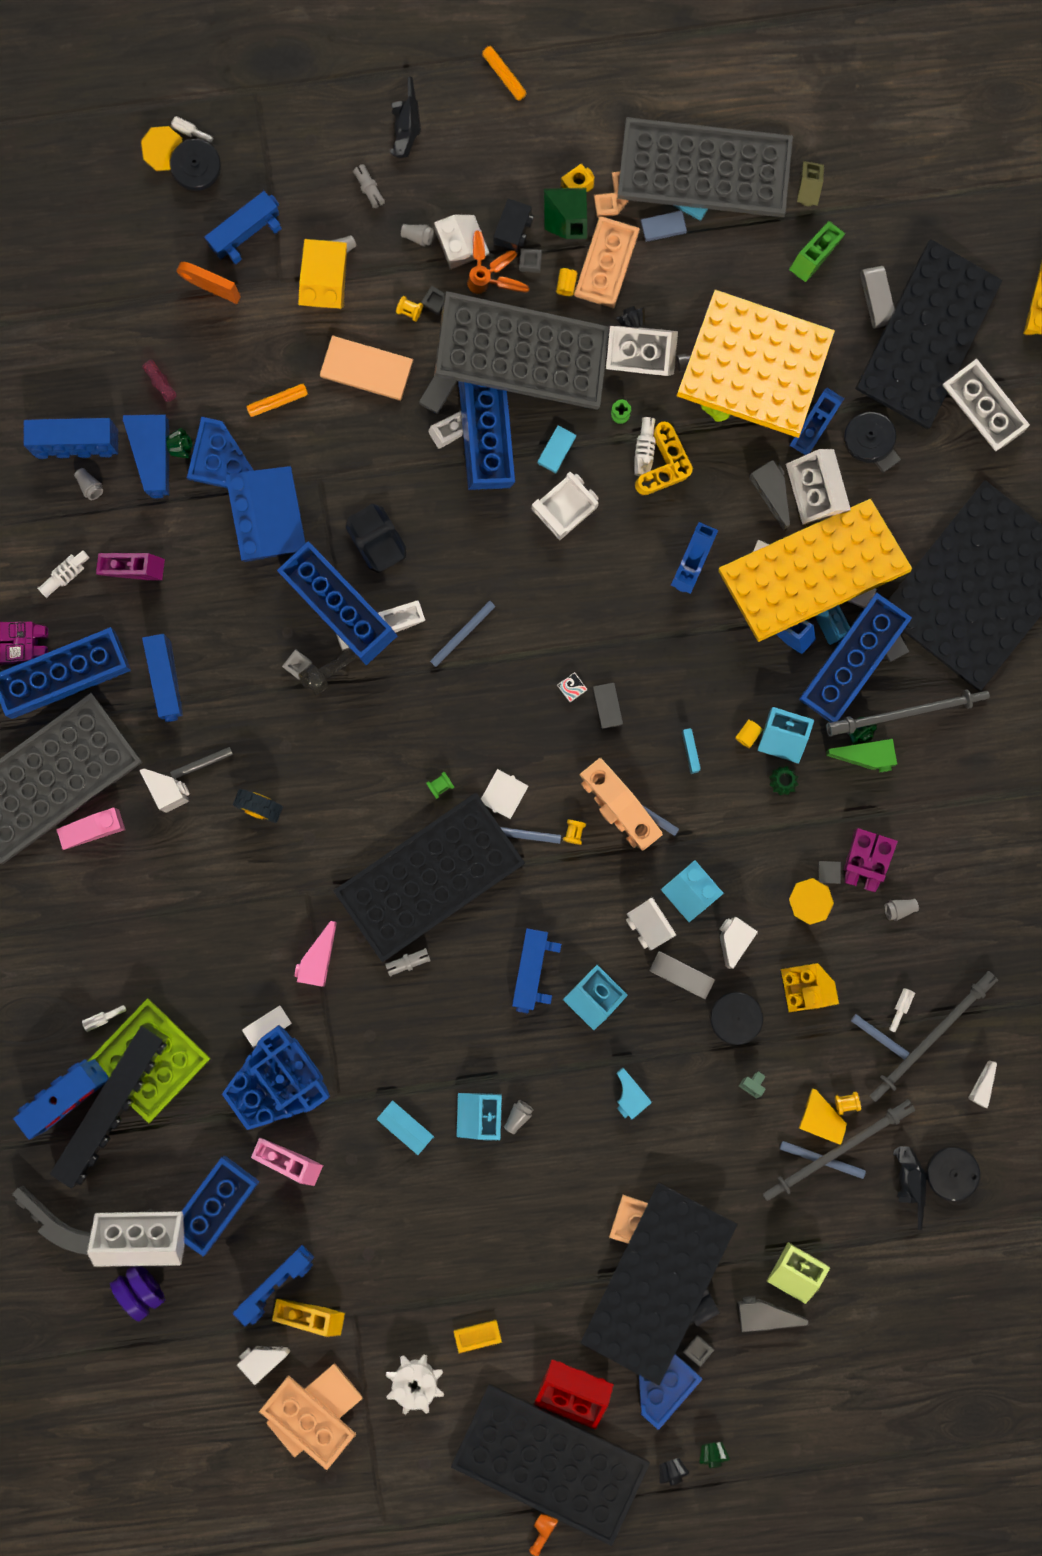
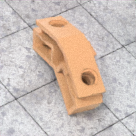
M602 758L596 760L580 773L583 780L581 785L588 793L592 791L596 795L594 800L601 807L599 811L610 824L614 823L621 832L625 831L628 834L626 839L633 848L638 847L644 851L663 835V832L637 798Z

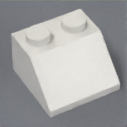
M452 215L434 222L435 232L450 269L476 260L473 257V236L475 231H480L474 215ZM484 241L485 256H487L490 253Z
M140 770L159 810L167 813L189 802L187 796L190 793L185 783L182 784L181 781L150 770Z
M737 917L726 919L719 929L722 931L720 941L725 966L729 969L734 968L757 934L756 930Z

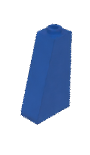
M123 415V422L144 491L151 498H163V495H169V452L166 444V437L169 436V419L166 415Z
M164 634L143 637L158 717L165 719V722L176 721L179 716H183L171 640Z

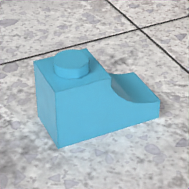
M621 1068L616 1073L622 1084V1094L617 1101L620 1106L617 1109L625 1118L629 1115L633 1119L652 1102L626 1070Z

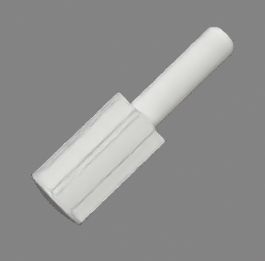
M177 116L173 119L172 129L189 137L194 135L209 143L213 141V137L197 130L195 125Z
M903 988L895 1007L897 1012L890 1026V1031L896 1032L903 1013L907 1014L915 995L913 991Z
M121 1006L110 1012H101L86 1020H82L83 1027L88 1032L108 1023V1019L125 1012L126 1007Z

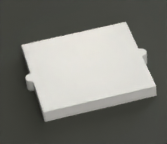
M497 769L481 800L485 806L493 809L494 813L498 812L511 819L529 786L515 779L514 775L509 776Z

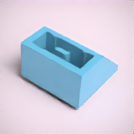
M772 707L769 711L757 751L799 764L814 720Z
M458 1093L457 1137L500 1140L502 1094Z

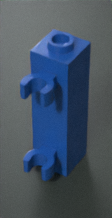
M263 191L205 236L207 244L220 260L228 255L236 265L242 260L240 254L235 249L266 224L275 234L282 229L280 223L275 218L279 215L277 208L279 203L273 195L268 196Z
M526 929L512 1005L516 1007L517 1012L529 1014V1009L534 1010L535 1001L551 1004L552 995L537 993L545 950L560 953L561 944L547 941L548 932Z

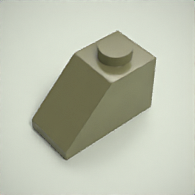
M803 161L797 202L805 206H818L823 185L824 165Z

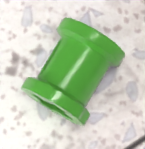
M617 400L612 406L611 417L613 421L619 424L627 422L631 412L630 404L626 400ZM619 408L623 409V415H619Z
M445 772L434 781L426 783L436 799L447 789L454 788Z

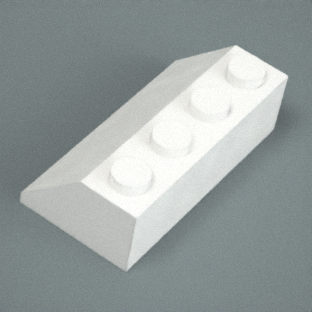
M977 359L943 384L944 388L995 452L1006 446L1030 426Z
M95 1213L87 1251L93 1266L181 1265L184 1251L183 1213Z

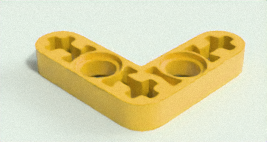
M660 422L654 428L653 437L667 465L644 473L636 480L635 488L642 495H648L684 481L692 473V465L673 426L668 422ZM660 430L666 431L667 434H660ZM668 447H674L677 450V456L670 455ZM679 467H680L681 469L684 468V469H685V472H684V473H683V472H679V471H678V468H679ZM659 473H666L669 478L668 482L661 481ZM652 479L654 481L648 487L642 485L643 481L645 483L650 482Z

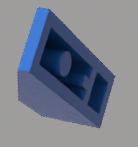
M826 388L806 418L799 438L795 437L790 446L804 455L809 454L845 398Z
M806 620L776 634L783 642L801 654L816 640L814 625Z

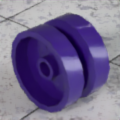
M131 1266L126 1270L127 1277L120 1275L110 1283V1287L123 1309L133 1319L140 1322L150 1313L149 1307L156 1309L166 1300L159 1284L143 1266Z

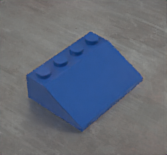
M291 466L225 475L241 561L248 562L296 553L306 544Z

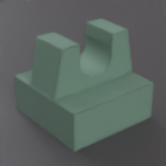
M758 1071L752 1078L748 1076L744 1078L739 1087L757 1099L766 1090L761 1086L766 1076Z

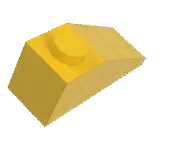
M278 1298L276 1299L272 1321L329 1337L341 1335L345 1313Z

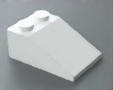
M610 326L606 369L663 376L673 375L678 331Z
M653 898L627 913L629 918L626 921L632 930L636 929L640 934L638 940L644 949L648 947L649 950H652L676 936Z

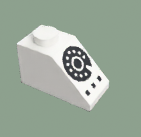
M256 1346L253 1350L247 1348L239 1356L241 1361L237 1366L256 1385L289 1354L290 1350L288 1347Z

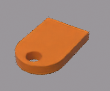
M180 262L176 271L185 280L238 304L241 296L234 282L194 264Z

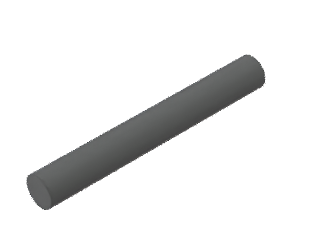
M228 747L173 770L170 774L172 778L177 779L233 755V752Z

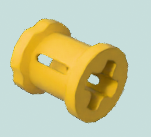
M402 296L398 303L396 314L400 315L402 313L411 317L416 322L421 314L423 304L420 302L418 304L407 300L405 296Z
M568 819L567 823L569 825L563 841L581 845L582 830L586 827V823Z
M857 1092L843 1097L835 1096V1104L839 1115H843V1112L851 1110L861 1111Z

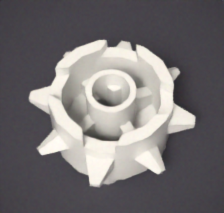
M404 1355L401 1356V1366L397 1372L386 1373V1376L393 1381L392 1391L387 1395V1399H395L403 1406V1414H407L410 1409H422L426 1414L429 1413V1403H431L434 1397H443L444 1395L437 1388V1379L443 1374L442 1369L433 1370L431 1365L427 1364V1355H423L420 1360L411 1361ZM413 1380L418 1381L419 1388H412L409 1382L413 1383Z

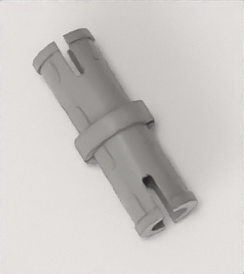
M363 164L359 165L363 174L360 173L357 167L353 170V173L361 184L362 192L368 196L372 207L377 208L379 206L375 199L377 198L380 205L385 200L376 187V181L370 177L366 166Z
M425 948L411 955L405 954L403 958L385 963L387 969L396 967L388 971L389 976L391 977L407 969L411 971L415 966L430 962L429 955L420 958L428 954L427 949Z

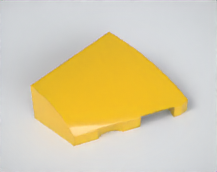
M812 1088L799 1129L841 1145L847 1123L819 1092Z

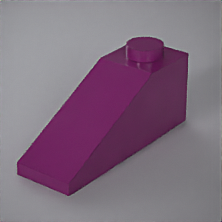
M99 553L96 574L141 580H162L165 559L149 553Z

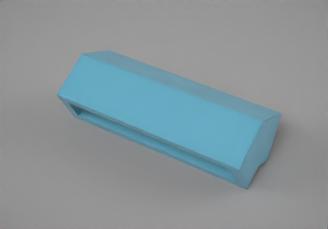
M393 1100L377 1118L381 1124L417 1155L434 1137Z

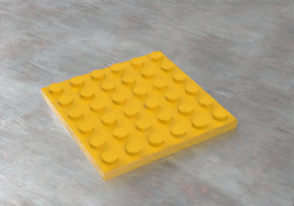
M715 290L677 397L799 438L835 330Z

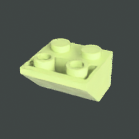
M788 1242L767 1282L806 1304L820 1288L830 1267Z

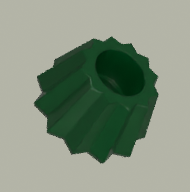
M180 428L166 437L168 452L174 457L189 458L192 440L186 434V431Z
M873 724L856 728L854 733L849 734L853 745L869 742L874 737L873 734L877 730V725Z
M779 766L777 770H773V775L769 777L771 780L769 785L773 787V792H778L780 796L783 794L789 795L790 792H795V787L799 785L797 782L799 776L795 774V770H790L788 766L784 768Z
M710 1443L701 1447L699 1464H708L709 1468L722 1467V1462L730 1460L723 1443Z

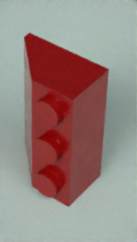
M551 1360L534 1405L596 1429L608 1407L614 1384L607 1382L605 1379L587 1374L582 1370L567 1366L562 1362Z

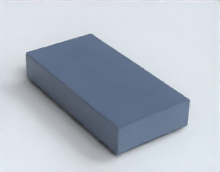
M682 211L641 219L645 242L685 234L687 231Z

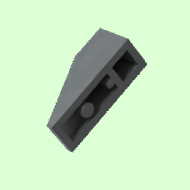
M772 460L751 473L749 479L785 531L790 525L785 477L783 476L785 473L779 464H775Z
M754 1296L743 1297L742 1301L737 1302L742 1332L809 1325L806 1317L760 1299L756 1300Z

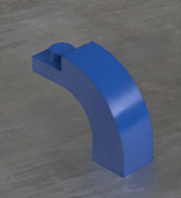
M698 522L671 586L676 587L681 592L691 594L717 535V529Z

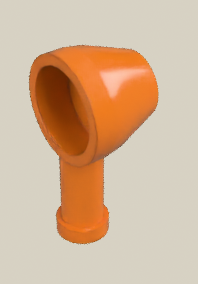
M541 1513L534 1524L540 1535L529 1549L531 1554L534 1556L540 1555L542 1547L559 1520Z

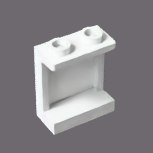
M571 472L540 501L537 499L532 504L534 513L559 540L598 508L597 495L591 489L588 491L583 486L584 481L579 475H573Z

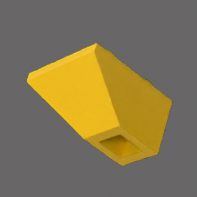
M818 963L781 969L789 1012L839 1004L835 982Z

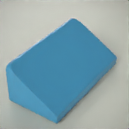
M839 605L815 616L829 645L842 640L850 629Z

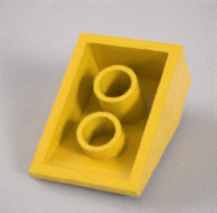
M304 239L298 305L338 309L344 307L346 242Z

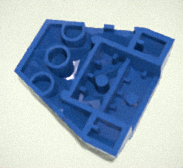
M280 1025L260 1038L256 1048L247 1057L240 1071L235 1074L222 1093L247 1130L282 1118L292 1117L295 1114L311 1111L330 1097L328 1089L323 1083L322 1074L295 1038H291L288 1032Z

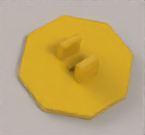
M169 126L150 128L141 140L143 160L156 171L170 170L171 154L176 146L182 142V138Z
M814 878L796 883L789 898L794 916L809 925L826 920L834 904L829 887Z

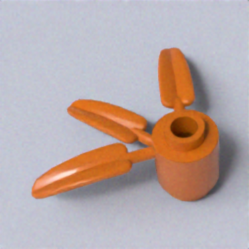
M475 231L473 236V257L477 260V266L470 271L467 282L469 289L473 293L480 294L487 290L489 283L497 284V287L525 293L529 291L527 285L506 277H499L498 280L490 279L493 271L497 273L517 256V253L513 250L504 253L490 263L491 269L488 270L486 267L481 266V260L485 258L483 235L480 231Z

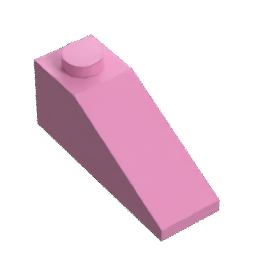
M111 808L56 830L62 849L65 850L124 831L125 827L119 809Z
M330 921L302 958L301 963L296 965L294 976L298 977L297 982L325 987L337 922Z
M260 1137L251 1156L252 1159L301 1184L315 1186L323 1165Z

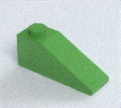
M828 221L800 251L789 270L807 282L841 241L845 233Z
M893 739L832 748L826 751V756L871 770L879 769V773L891 771L892 767L897 765Z

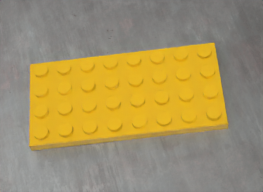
M871 499L851 507L850 511L833 515L719 567L718 572L758 642L911 572V565Z

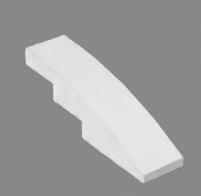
M419 601L378 613L395 633L425 621ZM337 635L341 650L349 649Z

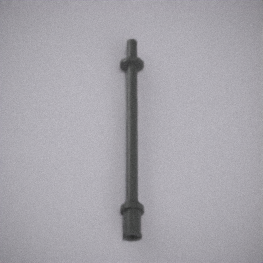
M963 690L960 697L855 720L850 716L845 717L844 720L827 723L826 730L830 737L846 732L847 734H852L859 727L963 704L967 709H970L973 706V702L989 699L990 694L988 691L971 694L970 691Z
M987 971L976 984H972L970 986V994L888 1077L880 1076L883 1082L869 1097L876 1102L889 1088L895 1091L894 1083L976 999H983L986 996L985 993L998 982V979L994 978L990 971Z
M907 1099L897 1107L889 1108L886 1110L885 1117L784 1180L779 1176L777 1178L779 1184L763 1193V1197L766 1201H769L783 1191L789 1195V1187L889 1124L898 1125L901 1119L916 1111L914 1106L912 1105L905 1110L911 1104Z

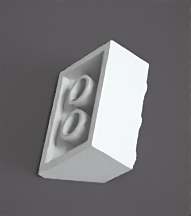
M818 449L786 464L803 525L825 520L833 515L851 510L834 449Z

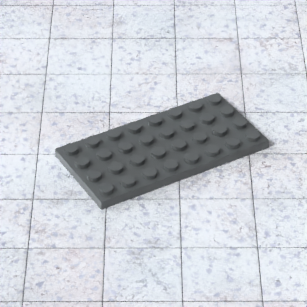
M626 117L617 199L785 217L793 136Z
M446 291L442 307L434 376L598 410L601 404L609 327Z
M92 693L0 758V864L7 862L143 763Z

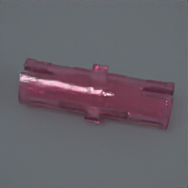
M153 360L147 361L142 368L150 377L151 384L154 388L158 389L166 402L173 400L177 393L167 381V376L162 374Z

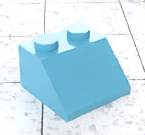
M695 860L661 889L688 922L693 920L723 894L721 889Z
M596 965L563 1000L595 1030L628 995Z

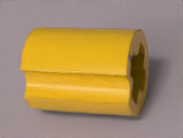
M568 268L560 269L556 289L558 294L564 296L574 295L577 278L575 270Z
M748 719L735 739L745 747L750 748L763 729Z

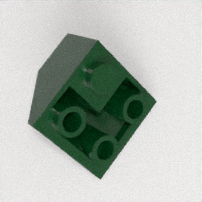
M586 188L544 189L545 231L564 239H587Z

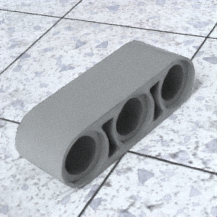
M882 265L861 270V280L872 326L874 329L886 327L895 309L885 268Z
M660 951L649 970L703 999H706L715 979Z

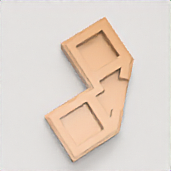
M620 171L612 172L614 193L594 195L597 218L600 216L618 215L629 201L617 199Z

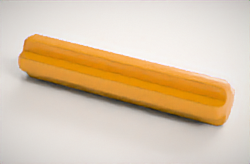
M491 46L485 48L483 56L517 100L526 96L525 89Z
M300 384L247 405L249 415L253 417L307 396L308 392L305 385Z

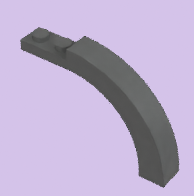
M24 1186L15 1190L12 1194L16 1198L15 1202L23 1209L26 1207L31 1212L30 1216L35 1222L43 1224L38 1230L42 1236L66 1250L88 1255L87 1251L91 1233L74 1229L60 1221Z

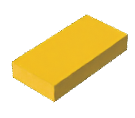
M497 1319L454 1330L459 1353L502 1343Z

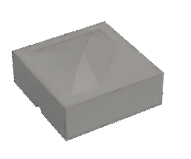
M295 649L282 667L297 679H300L312 664V661Z

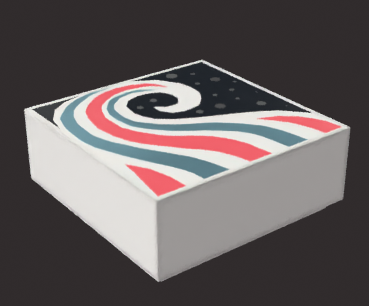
M575 672L557 685L570 703L587 691V688Z

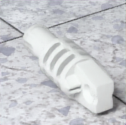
M651 417L642 418L641 434L636 441L634 457L636 476H641L651 471L656 443L653 433L656 420L652 418L650 421Z
M81 551L75 557L71 554L52 571V576L38 587V590L48 598L60 585L62 587L65 586L84 569L82 564L89 559V556L84 551Z

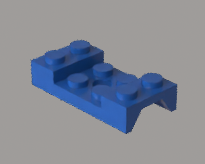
M301 1245L233 1312L235 1317L244 1326L249 1322L253 1325L265 1313L263 1310L266 1305L265 1300L274 1292L273 1286L275 1284L280 1286L290 1275L293 1279L297 1275L300 1277L304 1276L313 1266L311 1261L314 1256Z

